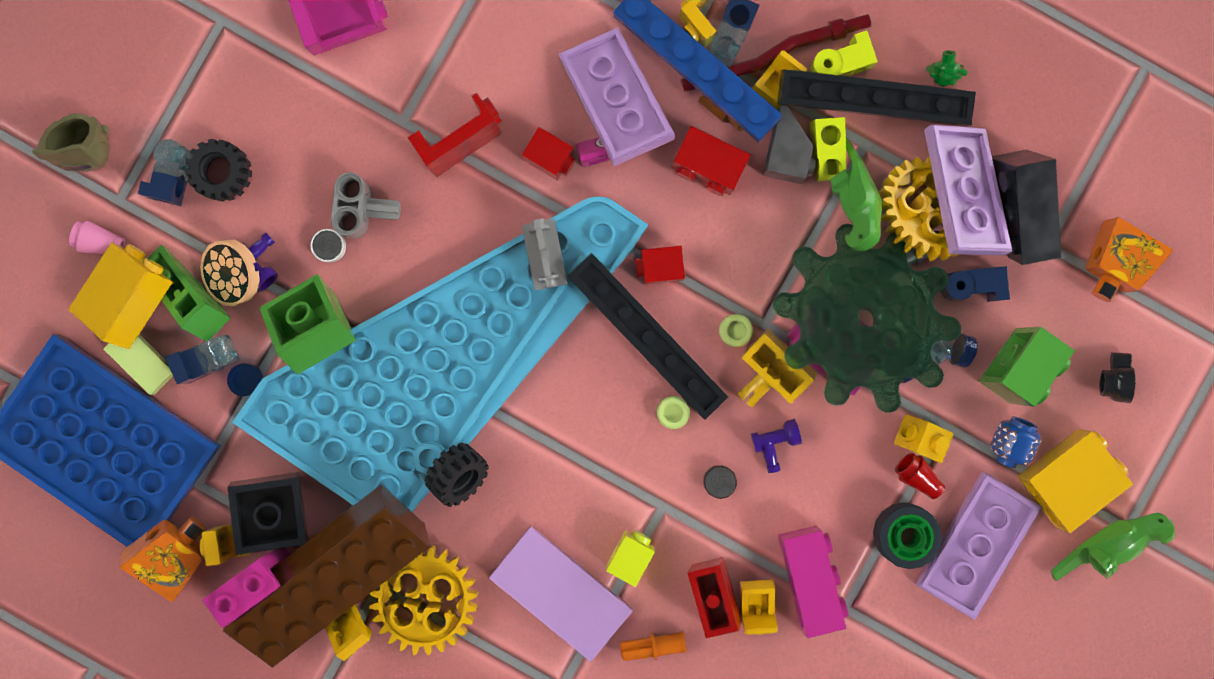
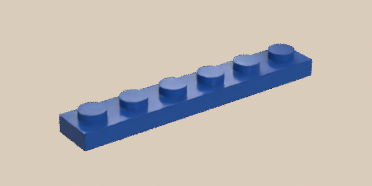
M623 0L613 11L614 18L758 143L782 118V114L650 0Z

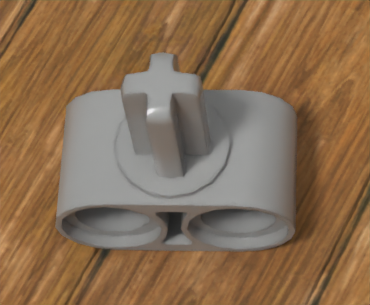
M344 173L337 178L334 185L331 223L334 230L340 235L351 239L362 237L367 231L369 218L399 219L401 204L398 200L371 198L370 185L355 173ZM353 182H358L360 184L359 193L355 197L348 198L346 193L347 187ZM354 214L357 218L356 226L352 230L346 231L343 226L344 219Z

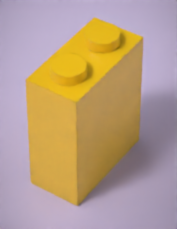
M111 242L68 310L102 341L129 350L173 282L162 274L164 268L148 258L144 259L146 253L131 244H127L124 248Z
M1077 429L1017 476L1037 504L1042 506L1041 509L1054 526L1067 533H1072L1133 485L1126 475L1128 473L1126 466L1119 459L1111 456L1106 449L1108 447L1106 440L1096 431Z

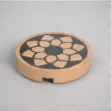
M236 240L216 241L209 245L202 255L200 265L202 281L214 300L224 306H237L251 300L258 290L259 271L255 272L253 263H256V260L244 244Z

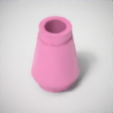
M77 221L69 236V246L76 248L77 252L103 255L111 242L125 247V238L119 237L90 221H85L84 223Z

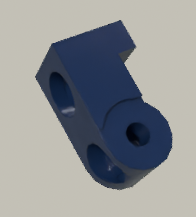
M1007 266L949 273L941 279L939 285L942 296L950 301L964 300L972 294L987 293V302L1010 300Z

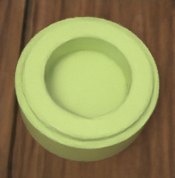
M740 314L727 316L719 326L720 338L725 344L732 347H740L747 344L753 334L750 320Z
M668 396L658 404L657 417L663 426L669 429H678L689 420L690 409L687 402L682 398Z

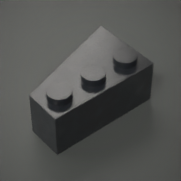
M1029 150L992 156L1012 252L1007 254L1008 258L1021 265L1061 258L1056 159Z

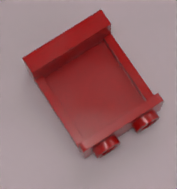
M477 92L471 97L480 114L433 146H431L419 130L408 137L425 165L436 177L502 134L498 127L502 120L488 97L482 100Z

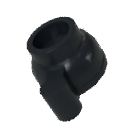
M1111 353L1110 370H1102L1100 375L1099 391L1101 396L1110 397L1115 402H1132L1135 394L1136 378L1134 368L1131 366V353Z

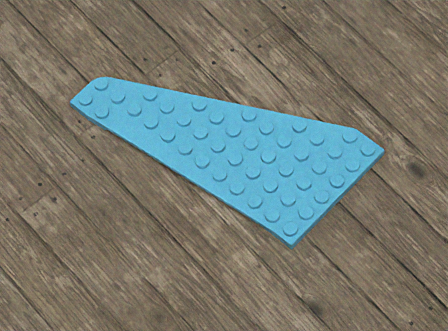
M587 198L550 218L555 219L567 285L535 291L524 234H521L352 328L351 330L356 339L355 342L297 375L286 365L262 378L232 423L353 506L382 484L410 511L414 512L418 504L429 493V489L425 485V476L427 475L419 473L412 462V455L416 447L427 441H435L441 444L447 452L452 445L457 447L458 443L470 444L590 301L567 275L590 253L613 274L632 251L647 229L648 224L609 198Z

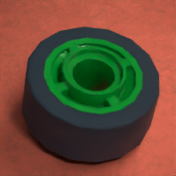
M905 502L893 504L883 510L875 521L873 530L875 546L883 557L897 567L906 569L923 567L931 562L940 550L942 541L940 525L935 517L922 507ZM907 528H912V539L907 543H902V532Z

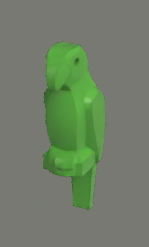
M846 138V151L852 161L851 171L844 169L830 179L832 193L840 198L842 209L853 224L852 231L849 235L846 234L845 236L847 245L856 251H866L875 246L880 239L882 201L864 162L853 144Z
M1152 513L1139 518L1113 522L1080 544L1051 570L1052 578L1058 581L1083 563H1091L1096 571L1108 579L1117 572L1118 565L1127 563L1139 556L1150 541H1161L1162 544L1172 541L1176 536L1174 525L1167 516L1161 513Z

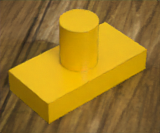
M356 604L325 627L336 657L343 661H346L366 644L372 635L371 628L364 624Z

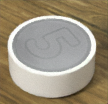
M323 229L313 236L311 250L313 255L321 261L327 263L336 262L345 254L346 241L336 231Z

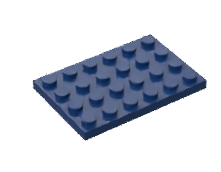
M52 334L0 409V460L126 547L162 520L170 521L221 447L220 444L60 334Z

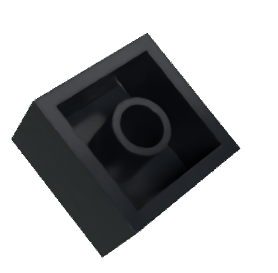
M300 472L232 481L228 485L227 490L236 555L298 546L307 542L308 535Z

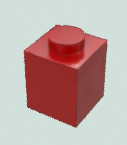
M538 127L522 153L525 162L557 181L561 174L568 175L576 161L572 157L574 149L571 145L541 127Z
M682 245L641 250V258H635L637 278H643L644 285L677 282L685 279Z

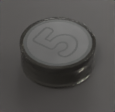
M714 465L705 472L703 485L709 495L717 499H724L734 493L737 486V478L734 472L727 466Z

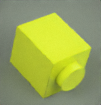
M636 530L632 534L624 531L606 564V571L636 587L655 553L654 546L650 544L651 539Z

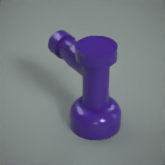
M265 233L261 236L260 240L253 243L248 249L256 260L268 246H272L275 242ZM256 261L253 265L255 272L259 271L260 278L257 292H262L276 281L278 274L270 267L262 268Z
M795 419L785 421L783 429L758 435L757 432L751 434L755 452H763L768 473H775L781 470L779 462H777L775 444L786 441L791 446L802 444L800 431Z

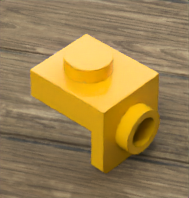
M683 0L679 20L684 24L683 30L705 48L714 40L716 34L714 27L700 11L709 0Z
M783 50L752 88L777 110L781 106L777 104L781 70L808 71L805 66Z
M906 414L897 432L894 444L942 464L954 433L931 422Z
M232 524L215 526L202 532L200 552L206 559V566L219 565L231 558L252 554L236 555Z
M773 579L740 581V615L746 635L778 632V624L775 617V585Z

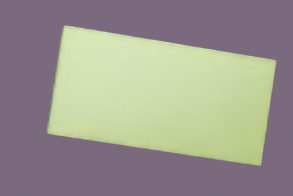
M140 334L129 350L111 343L103 349L149 395H155L173 377L167 361Z

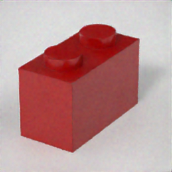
M690 126L673 161L672 168L677 170L676 175L687 181L693 182L694 179H697L707 184L705 188L716 195L723 196L724 193L731 195L751 154Z
M724 557L693 564L687 574L706 639L739 631L742 619Z

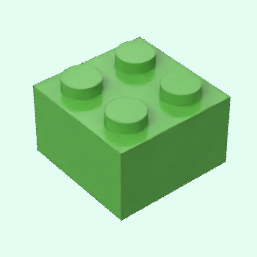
M319 274L260 307L276 354L297 375L356 341L336 294Z
M1043 327L1015 328L981 376L979 382L1010 404L1036 407L1037 404L1043 403L1050 395V385L1055 378L1064 374L1071 364L1069 359L1075 350Z

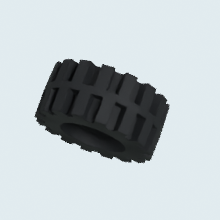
M208 139V143L200 142L197 144L199 149L193 148L189 152L193 155L192 158H187L185 164L189 165V169H185V175L190 177L188 180L190 186L194 187L197 193L217 201H231L235 199L236 195L241 196L244 193L242 189L244 187L248 188L250 185L248 177H252V171L249 170V167L252 165L250 160L246 158L247 155L235 145L221 139L219 141ZM218 157L226 158L231 165L229 177L221 184L212 183L207 173L210 163Z
M458 443L457 447L452 445L449 447V451L446 452L444 450L441 452V457L434 459L432 462L434 464L433 467H429L427 470L429 475L425 476L426 487L441 503L448 507H452L453 504L455 506L460 505L462 500L464 502L467 501L471 494L474 495L477 492V487L483 485V479L488 475L489 465L486 460L467 443L465 445Z

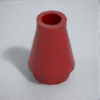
M909 453L897 464L895 472L899 475L901 482L926 494L932 500L937 499L944 492L945 484L939 480L923 456Z

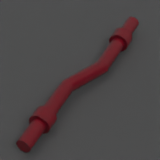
M866 14L845 21L842 18L829 21L827 26L786 38L757 58L726 67L738 77L761 71L772 64L782 50L789 53L795 48L830 38L832 41L846 38L848 33L871 27L870 16ZM685 78L681 79L684 92L696 89Z

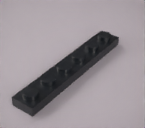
M783 69L780 74L777 104L969 126L972 125L976 92Z
M592 253L567 275L575 286L704 420L728 398L721 388Z

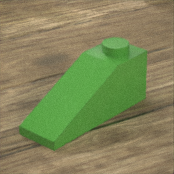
M160 245L148 259L161 265L164 268L162 274L173 282L161 301L182 329L208 342L231 318L221 304L214 300L206 288L166 247Z

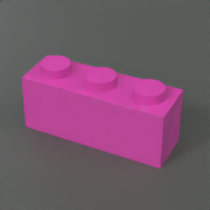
M812 526L779 534V541L798 619L804 635L807 638H812L846 629L844 618L849 617L848 609L844 598H839L836 586L841 585L836 566H831L828 553H832L833 549L828 533L823 534L819 527Z

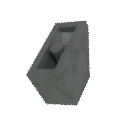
M781 105L778 111L782 114V118L772 129L762 176L801 184L806 180L807 176H812L815 168L816 157L811 156L813 145L789 107Z

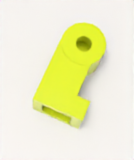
M868 31L854 34L849 41L850 46L836 51L832 49L820 51L811 63L810 72L849 77L872 69L878 61Z
M845 117L815 119L809 122V131L813 145L812 154L816 157L814 176L817 182L830 181L832 177L844 169L846 170Z

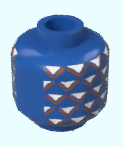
M1012 416L1010 420L1001 421L990 443L991 450L998 456L997 461L1010 468H1016L1017 464H1030L1042 440L1040 434L1036 431L1038 427L1028 420Z

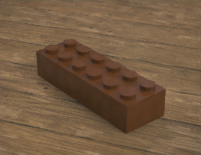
M381 484L272 568L270 571L280 583V587L223 627V632L273 668L430 548L425 523Z

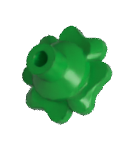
M943 51L940 61L926 67V71L930 73L934 83L941 87L953 86L962 76L968 74V71L963 68L964 65L955 61V51Z

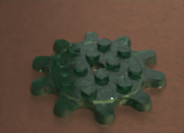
M843 224L835 233L837 250L834 255L822 257L810 247L805 246L798 248L793 254V265L803 276L804 287L798 293L782 292L774 298L772 303L773 310L778 316L794 320L800 328L801 335L799 340L786 349L784 359L788 366L793 369H801L810 364L821 366L827 375L824 397L831 405H843L849 399L853 389L865 387L871 392L876 406L881 411L892 413L900 407L899 386L905 378H914L928 388L937 387L942 383L944 374L940 366L932 359L931 347L937 341L956 340L961 334V325L957 319L940 314L934 307L933 300L935 295L948 284V275L944 269L934 266L925 271H916L911 268L907 261V253L904 252L906 243L902 240L895 244L894 239L897 236L895 232L889 234L883 246L878 249L870 248L866 251L853 250L845 241V236L850 234L853 225ZM859 310H867L872 314V326L860 325Z

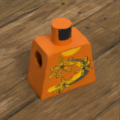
M1120 217L1103 221L1086 264V270L1100 278L1092 294L1103 301L1111 302L1117 290L1124 293L1140 290L1170 256L1173 249Z
M190 517L180 529L168 520H162L120 553V569L172 603L203 559L200 552V543L196 540L202 535V532L206 531V527L195 517Z

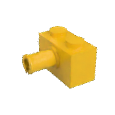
M768 328L741 357L757 374L738 392V395L744 401L751 392H754L746 402L747 405L753 408L771 388H774L792 404L811 385L817 373Z

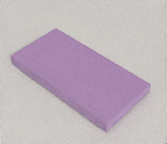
M615 28L559 53L560 61L614 167L675 139V134L619 28Z
M944 125L928 126L924 129L949 254L1006 255L1012 252L986 129Z
M981 472L944 534L939 552L926 565L915 584L976 620L1042 506L990 475Z
M532 525L489 577L490 580L590 662L633 611L632 607Z

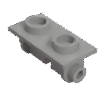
M537 219L531 221L530 224L522 225L535 291L567 285L555 219L545 221L544 219Z

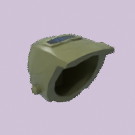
M74 113L65 116L59 121H54L44 131L37 149L32 150V153L39 159L46 160L66 171L99 170L105 167L109 156V127L102 125L95 117H89L84 114Z

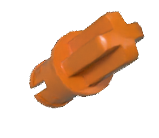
M684 631L658 636L650 633L651 637L626 640L620 643L621 657L624 661L654 657V660H658V656L687 653Z

